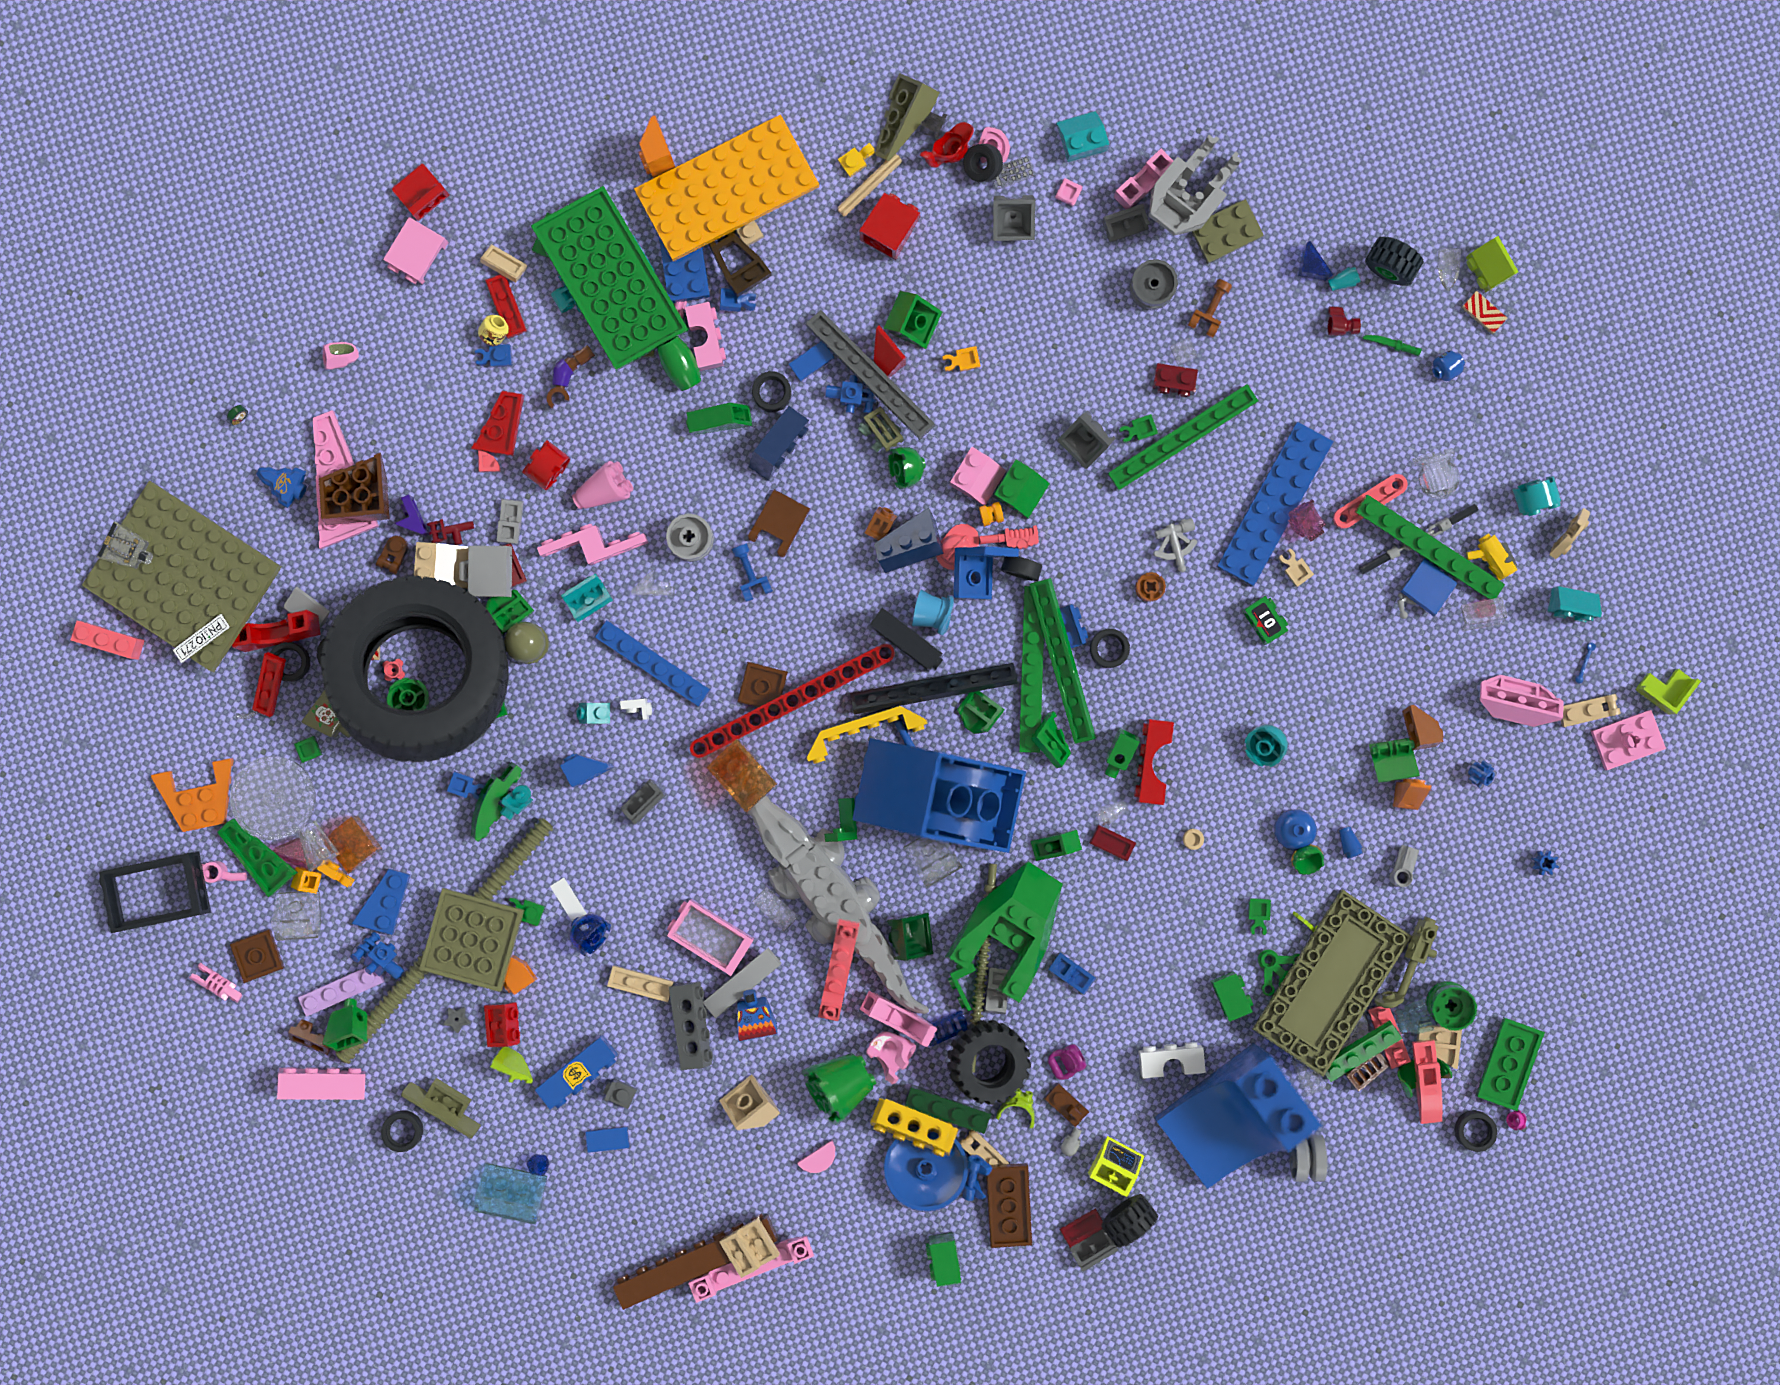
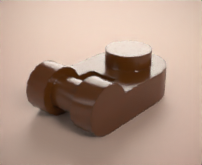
M401 536L389 538L376 562V566L381 569L384 567L390 573L396 575L408 551L409 546L406 539ZM390 555L396 557L393 562L388 560Z

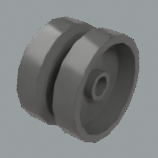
M1159 259L1148 260L1140 264L1129 284L1130 295L1133 301L1140 308L1146 310H1158L1166 306L1176 292L1178 286L1177 274L1171 265Z

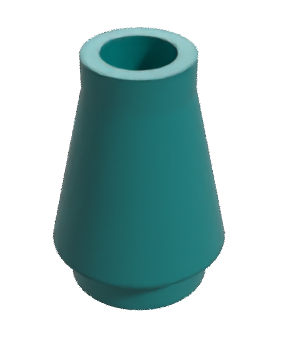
M1348 267L1328 280L1332 292L1357 286L1356 284L1361 282L1355 267Z

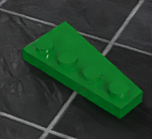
M235 818L228 821L217 832L268 898L274 895L298 873Z

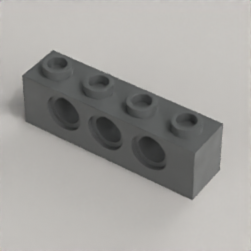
M700 981L670 986L669 992L681 1070L699 1069L712 1065L713 1053L709 1045L710 1032L706 1024L707 1011L704 1008V991ZM688 1001L691 1003V1009L688 1007ZM691 1021L693 1022V1024H694V1026H695L694 1030L691 1028V1025H690V1022H691ZM694 1042L697 1044V1050L693 1046Z

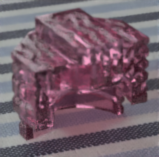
M1313 499L1302 503L1290 511V519L1288 520L1293 532L1310 542L1325 533L1322 528L1326 526V523L1314 507Z

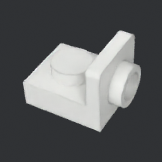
M647 699L620 701L621 709H626V713L639 712V708H642L643 720H648L649 715H652L651 702L648 703Z

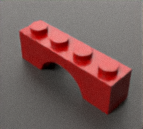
M303 610L287 614L288 617L275 623H247L235 639L232 647L243 652H249L284 642L321 635L319 615Z
M1147 719V723H1143L1142 735L1145 736L1144 744H1140L1139 756H1142V764H1138L1137 777H1140L1139 785H1135L1134 797L1137 798V802L1164 805L1167 784L1156 777L1152 763L1158 749L1172 743L1174 722Z

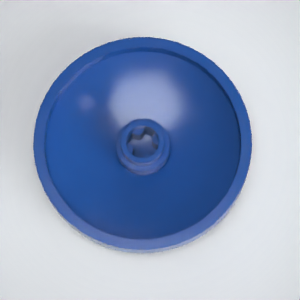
M919 1127L909 1129V1131L916 1132L919 1130ZM930 1132L927 1137L930 1140H936L939 1135L936 1132ZM895 1139L889 1147L884 1161L886 1184L894 1198L905 1207L919 1212L941 1210L953 1203L963 1191L968 1176L967 1157L958 1140L955 1139L949 1156L944 1154V1157L933 1154L932 1149L927 1147L920 1149L913 1146L912 1141Z

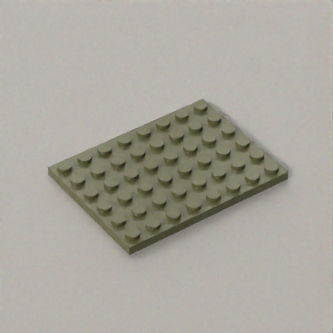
M149 480L116 531L115 537H112L114 540H110V548H106L102 557H99L82 586L174 648L222 614L230 628L189 657L210 672H215L282 566ZM136 538L139 542L136 544L137 546L131 559H129L128 551H130L129 548H132V543L128 545L127 541L134 542L133 540ZM141 551L149 554L145 562L138 559ZM124 558L129 559V563H123Z

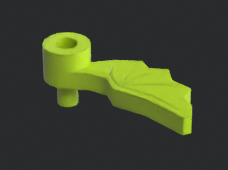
M1295 911L1292 913L1312 932L1315 931L1317 925L1313 927L1301 915H1299Z

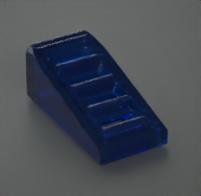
M962 1010L930 1022V1024L937 1028L935 1031L937 1038L933 1037L929 1046H935L956 1036L960 1030L964 1032L968 1030L966 1027L968 1024ZM956 1017L961 1027L959 1029H957V1026L954 1021V1018ZM947 1021H949L951 1028L953 1030L951 1032L949 1031V1028L947 1026ZM939 1025L942 1026V1029L945 1033L944 1035L941 1034L940 1029L938 1027Z

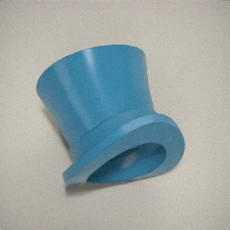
M921 589L915 606L912 627H933L938 630V634L944 635L950 624L954 604L953 597L948 595L947 598L942 597L940 599Z

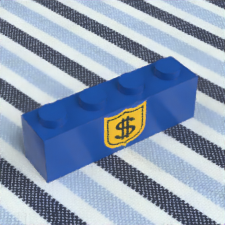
M602 1035L538 1086L535 1092L550 1110L554 1106L558 1109L567 1102L565 1097L570 1093L574 1096L584 1088L582 1084L588 1080L591 1083L600 1075L598 1073L600 1069L611 1067L616 1062L614 1058L618 1053Z

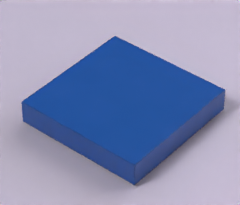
M1424 558L1400 592L1434 617L1458 583Z

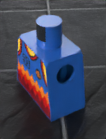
M753 989L744 991V1001L737 1002L738 1042L778 1035L777 1022L767 998H757L756 991Z

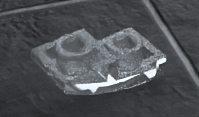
M767 886L752 901L784 932L799 917Z
M1290 1057L1307 1097L1327 1088L1319 1074L1294 1057Z

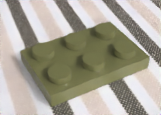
M1246 199L1210 216L1201 229L1191 231L1207 264L1264 237Z

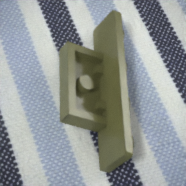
M438 1078L433 1081L428 1092L410 1082L401 1093V1096L409 1102L414 1103L427 1113H430L471 1139L481 1127L479 1123L464 1115L472 1099Z

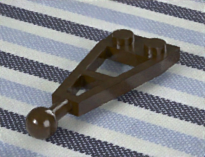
M731 232L725 235L727 238L716 244L713 241L708 245L726 283L738 298L771 277L772 273L760 256L737 235ZM734 244L752 262L730 275L720 252Z

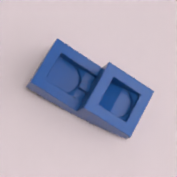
M1061 952L1048 969L1083 995L1086 994L1096 980V977Z

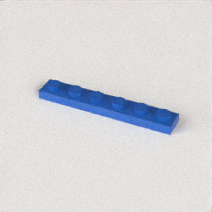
M606 620L595 638L698 707L711 690L608 620Z

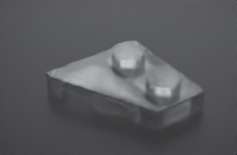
M316 820L298 830L303 853L310 872L339 855V852Z

